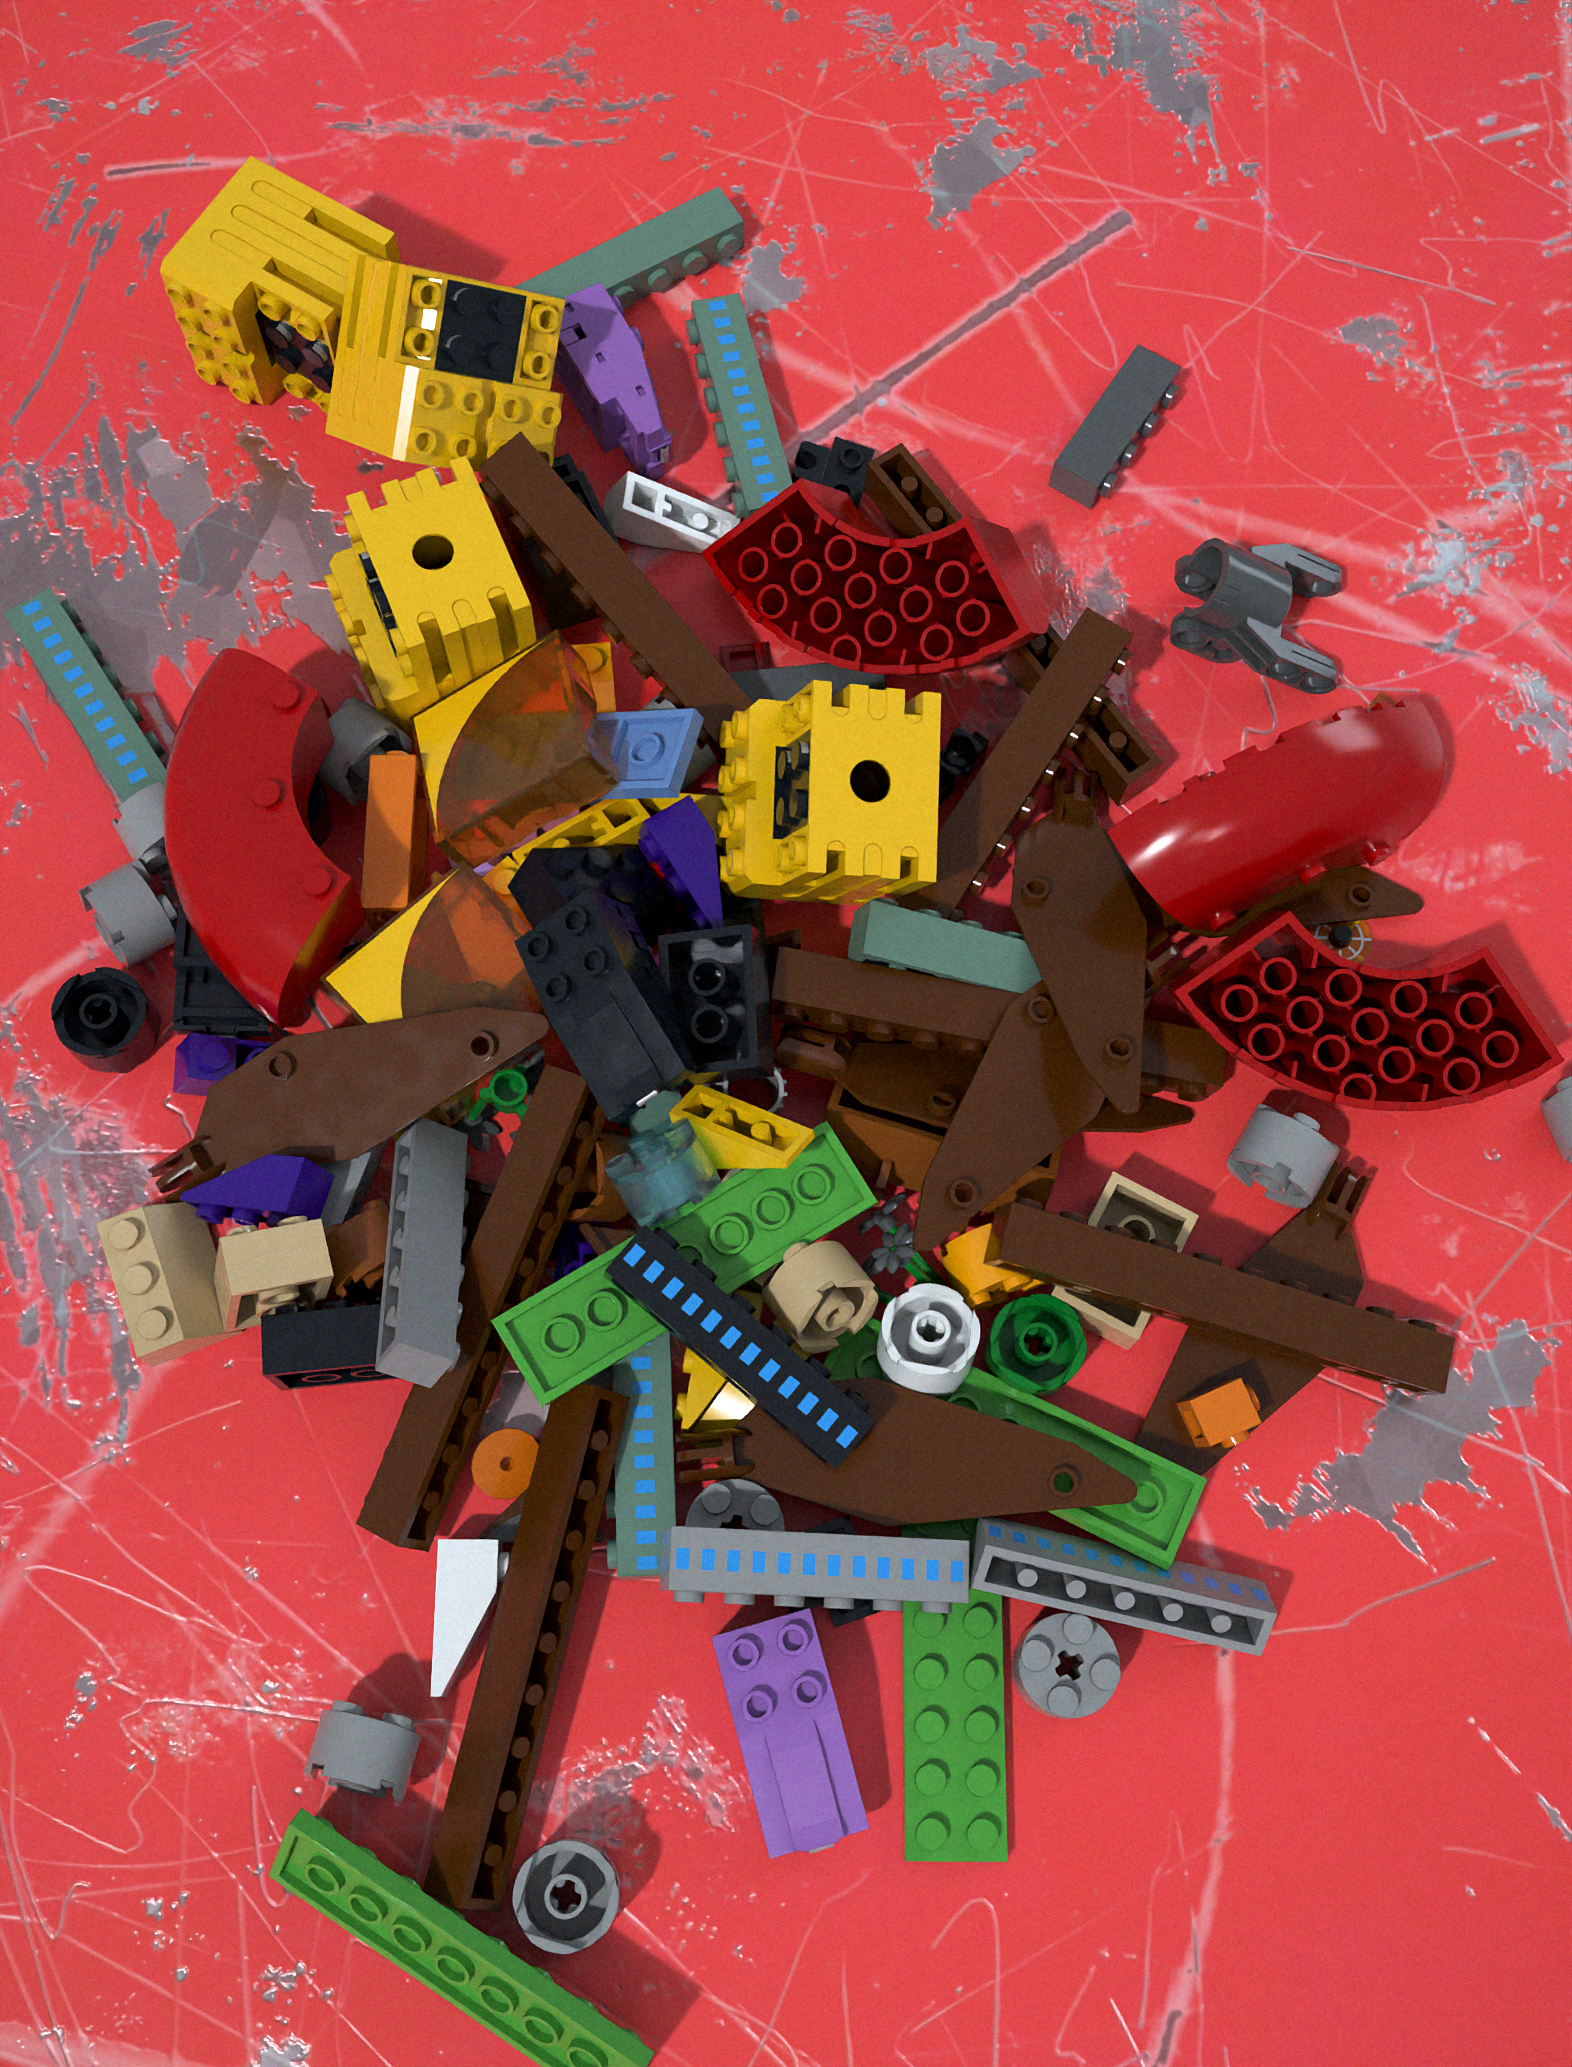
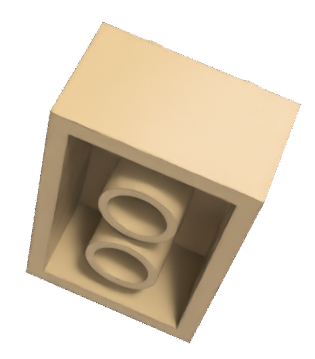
M1113 1171L1103 1185L1087 1217L1089 1219L1087 1225L1104 1229L1106 1225L1123 1227L1133 1232V1239L1146 1243L1150 1239L1168 1241L1178 1246L1177 1252L1181 1253L1199 1215ZM1055 1285L1052 1286L1048 1294L1068 1304L1075 1311L1082 1327L1126 1350H1129L1139 1340L1151 1315Z
M294 1216L279 1221L277 1223L278 1227L258 1230L255 1225L241 1226L228 1231L227 1236L220 1237L214 1271V1283L224 1333L261 1326V1316L274 1315L275 1308L281 1306L301 1305L305 1307V1311L322 1310L334 1274L321 1219L308 1221L306 1216Z

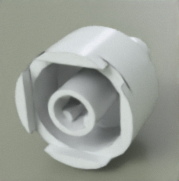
M918 1284L910 1287L908 1292L897 1298L895 1297L888 1304L883 1315L877 1342V1358L882 1370V1376L886 1382L932 1397L951 1395L963 1383L970 1372L979 1344L980 1324L975 1312L973 1311L972 1313L970 1308L963 1302L964 1298L958 1292L939 1284Z

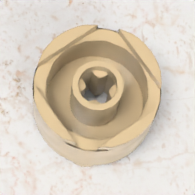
M829 1240L817 1242L809 1246L805 1242H798L788 1248L783 1255L784 1263L761 1293V1298L793 1340L808 1353H821L837 1347L840 1344L835 1338L847 1330L852 1335H855L871 1318L878 1304V1293L874 1290L875 1285L871 1278L841 1243Z

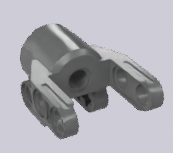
M1212 538L1203 542L1192 555L1183 556L1176 561L1174 581L1179 589L1206 602L1194 609L1185 606L1183 612L1173 617L1170 628V642L1172 645L1215 663H1233L1241 658L1254 672L1306 693L1325 694L1336 688L1338 669L1332 659L1281 638L1282 623L1286 619L1291 607L1293 592L1307 598L1328 597L1341 591L1342 570L1339 566L1288 543L1252 546L1247 551L1218 538Z

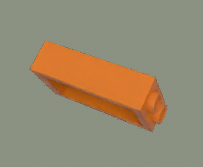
M388 751L384 755H370L361 904L367 921L375 935L383 932L425 897L430 797L427 782L417 756L403 751ZM424 912L419 918L410 941H423Z

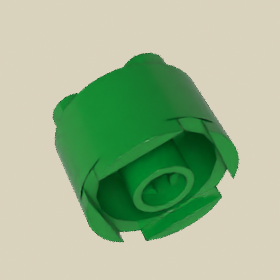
M1033 1294L1006 1304L997 1314L985 1335L983 1356L986 1371L1001 1379L1011 1388L1023 1393L1032 1394L1040 1399H1045L1061 1390L1081 1368L1087 1350L1086 1336H1084L1080 1320L1075 1311L1062 1300L1046 1294ZM1032 1338L1040 1342L1038 1349L1041 1352L1036 1356L1028 1352V1343Z

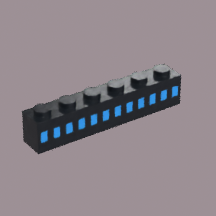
M644 1224L607 1267L603 1276L829 1469H838L875 1423V1420L866 1413L870 1409V1405L851 1389L847 1388L842 1393L828 1380L832 1373L812 1356H808L806 1360H803L790 1348L794 1341L779 1327L771 1323L766 1328L752 1316L756 1309L743 1296L735 1291H732L728 1296L716 1286L714 1282L718 1278L717 1275L704 1263L696 1258L692 1263H689L676 1251L680 1244L669 1233L659 1226L652 1231Z

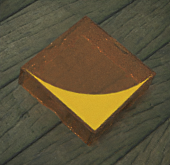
M557 629L409 717L435 845L466 873L517 845L541 826L571 814L620 785L608 740L603 735L598 724L597 701L586 661Z
M464 860L454 866L319 978L328 999L354 1026L473 1007L538 1013L547 1017L514 941L531 929ZM551 1023L550 1030L546 1036L432 1110L449 1128L473 1108L479 1098V1090L489 1087L490 1081L496 1073L501 1070L512 1069L525 1057L542 1049L557 1036ZM486 1038L482 1039L479 1044L480 1052L483 1055L489 1050V1042Z

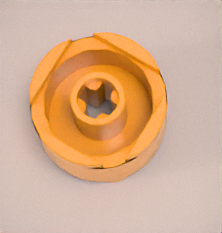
M991 1223L953 1239L945 1245L946 1250H939L938 1252L953 1290L964 1298L963 1302L971 1311L981 1307L984 1312L998 1308L1010 1301L1007 1296L1008 1293L1021 1288L1026 1293L1048 1284L983 1264L992 1227Z

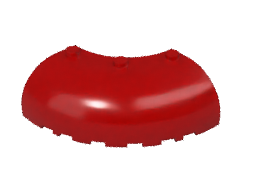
M803 478L798 479L701 552L718 581L730 595L735 596L739 603L748 611L747 614L756 623H761L786 645L840 668L878 675L920 676L947 673L979 665L1012 652L1046 633L1049 627V616L1042 592L1008 528L966 515L957 522L938 531L911 539H893L876 529L860 513L846 492Z
M225 648L219 652L200 679L184 709L171 746L165 774L163 797L165 850L178 898L185 916L204 951L226 980L254 1009L281 1029H284L367 918L352 877L329 860L310 836L309 819L307 816L309 792H312L317 772L326 754L335 743L319 692L256 655L235 648Z
M1400 700L1395 704V708H1392L1388 701H1379L1373 707L1365 710L1360 705L1338 711L1332 716L1335 722L1321 727L1318 726L1315 720L1298 725L1280 733L1275 742L1276 745L1259 752L1256 745H1253L1223 760V765L1226 769L1217 774L1214 771L1207 772L1199 777L1196 774L1182 782L1184 785L1182 794L1162 803L1157 798L1108 829L1107 833L1132 873L1166 912L1187 927L1213 930L1215 933L1220 932L1233 925L1238 920L1236 915L1299 882H1303L1306 886L1320 880L1329 871L1352 865H1366L1367 863L1369 866H1374L1381 863L1393 854L1391 850L1393 846L1411 835L1422 824L1439 796L1445 767L1441 736L1423 703L1413 700Z
M1291 910L1263 912L1198 958L1168 988V991L1187 1015L1217 1045L1249 1068L1280 1085L1308 1096L1354 1108L1384 1111H1430L1441 1109L1442 1107L1465 1103L1470 1104L1484 1100L1485 1097L1498 1094L1507 1089H1514L1528 1083L1565 1061L1486 945H1449L1436 954L1418 962L1401 967L1381 969L1356 963L1334 953L1332 949L1316 939L1298 921Z

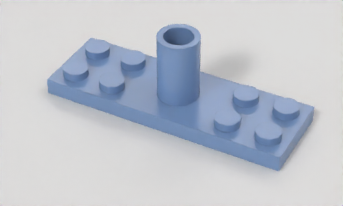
M695 708L478 719L450 794L459 803L585 800L590 806L604 799L678 798L704 718Z

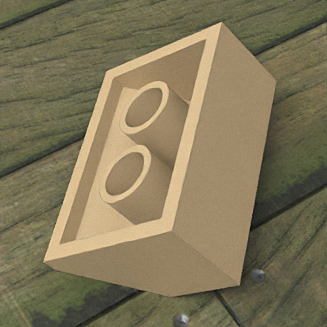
M185 1202L141 1206L95 1223L136 1356L150 1367H155L244 1333L243 1329L224 1333L214 1283L218 1251L208 1222L196 1217L197 1209Z

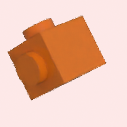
M1242 1378L1225 1380L1176 1402L1196 1448L1211 1447L1220 1442L1223 1448L1237 1445L1250 1438L1248 1429L1262 1423L1257 1413L1260 1410L1258 1398L1248 1384L1244 1385Z

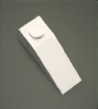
M630 471L606 493L603 510L615 536L638 545L701 553L740 523V518L737 519L734 514Z
M438 1539L431 1697L447 1698L500 1597L501 1584L504 1582L511 1552H503V1543L498 1539Z

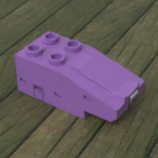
M598 282L563 298L565 299L554 372L604 453L620 446L636 474L655 481L664 476V464L673 459L671 436L663 425L651 374L644 360L642 351L645 350L643 339L635 326L630 328L625 321L624 310L619 299L615 295L609 296L602 283Z
M810 1608L712 1636L716 1659L769 1858L772 1859L800 1850L802 1852L808 1851L809 1854L834 1847L833 1843L839 1842V1838L870 1829Z

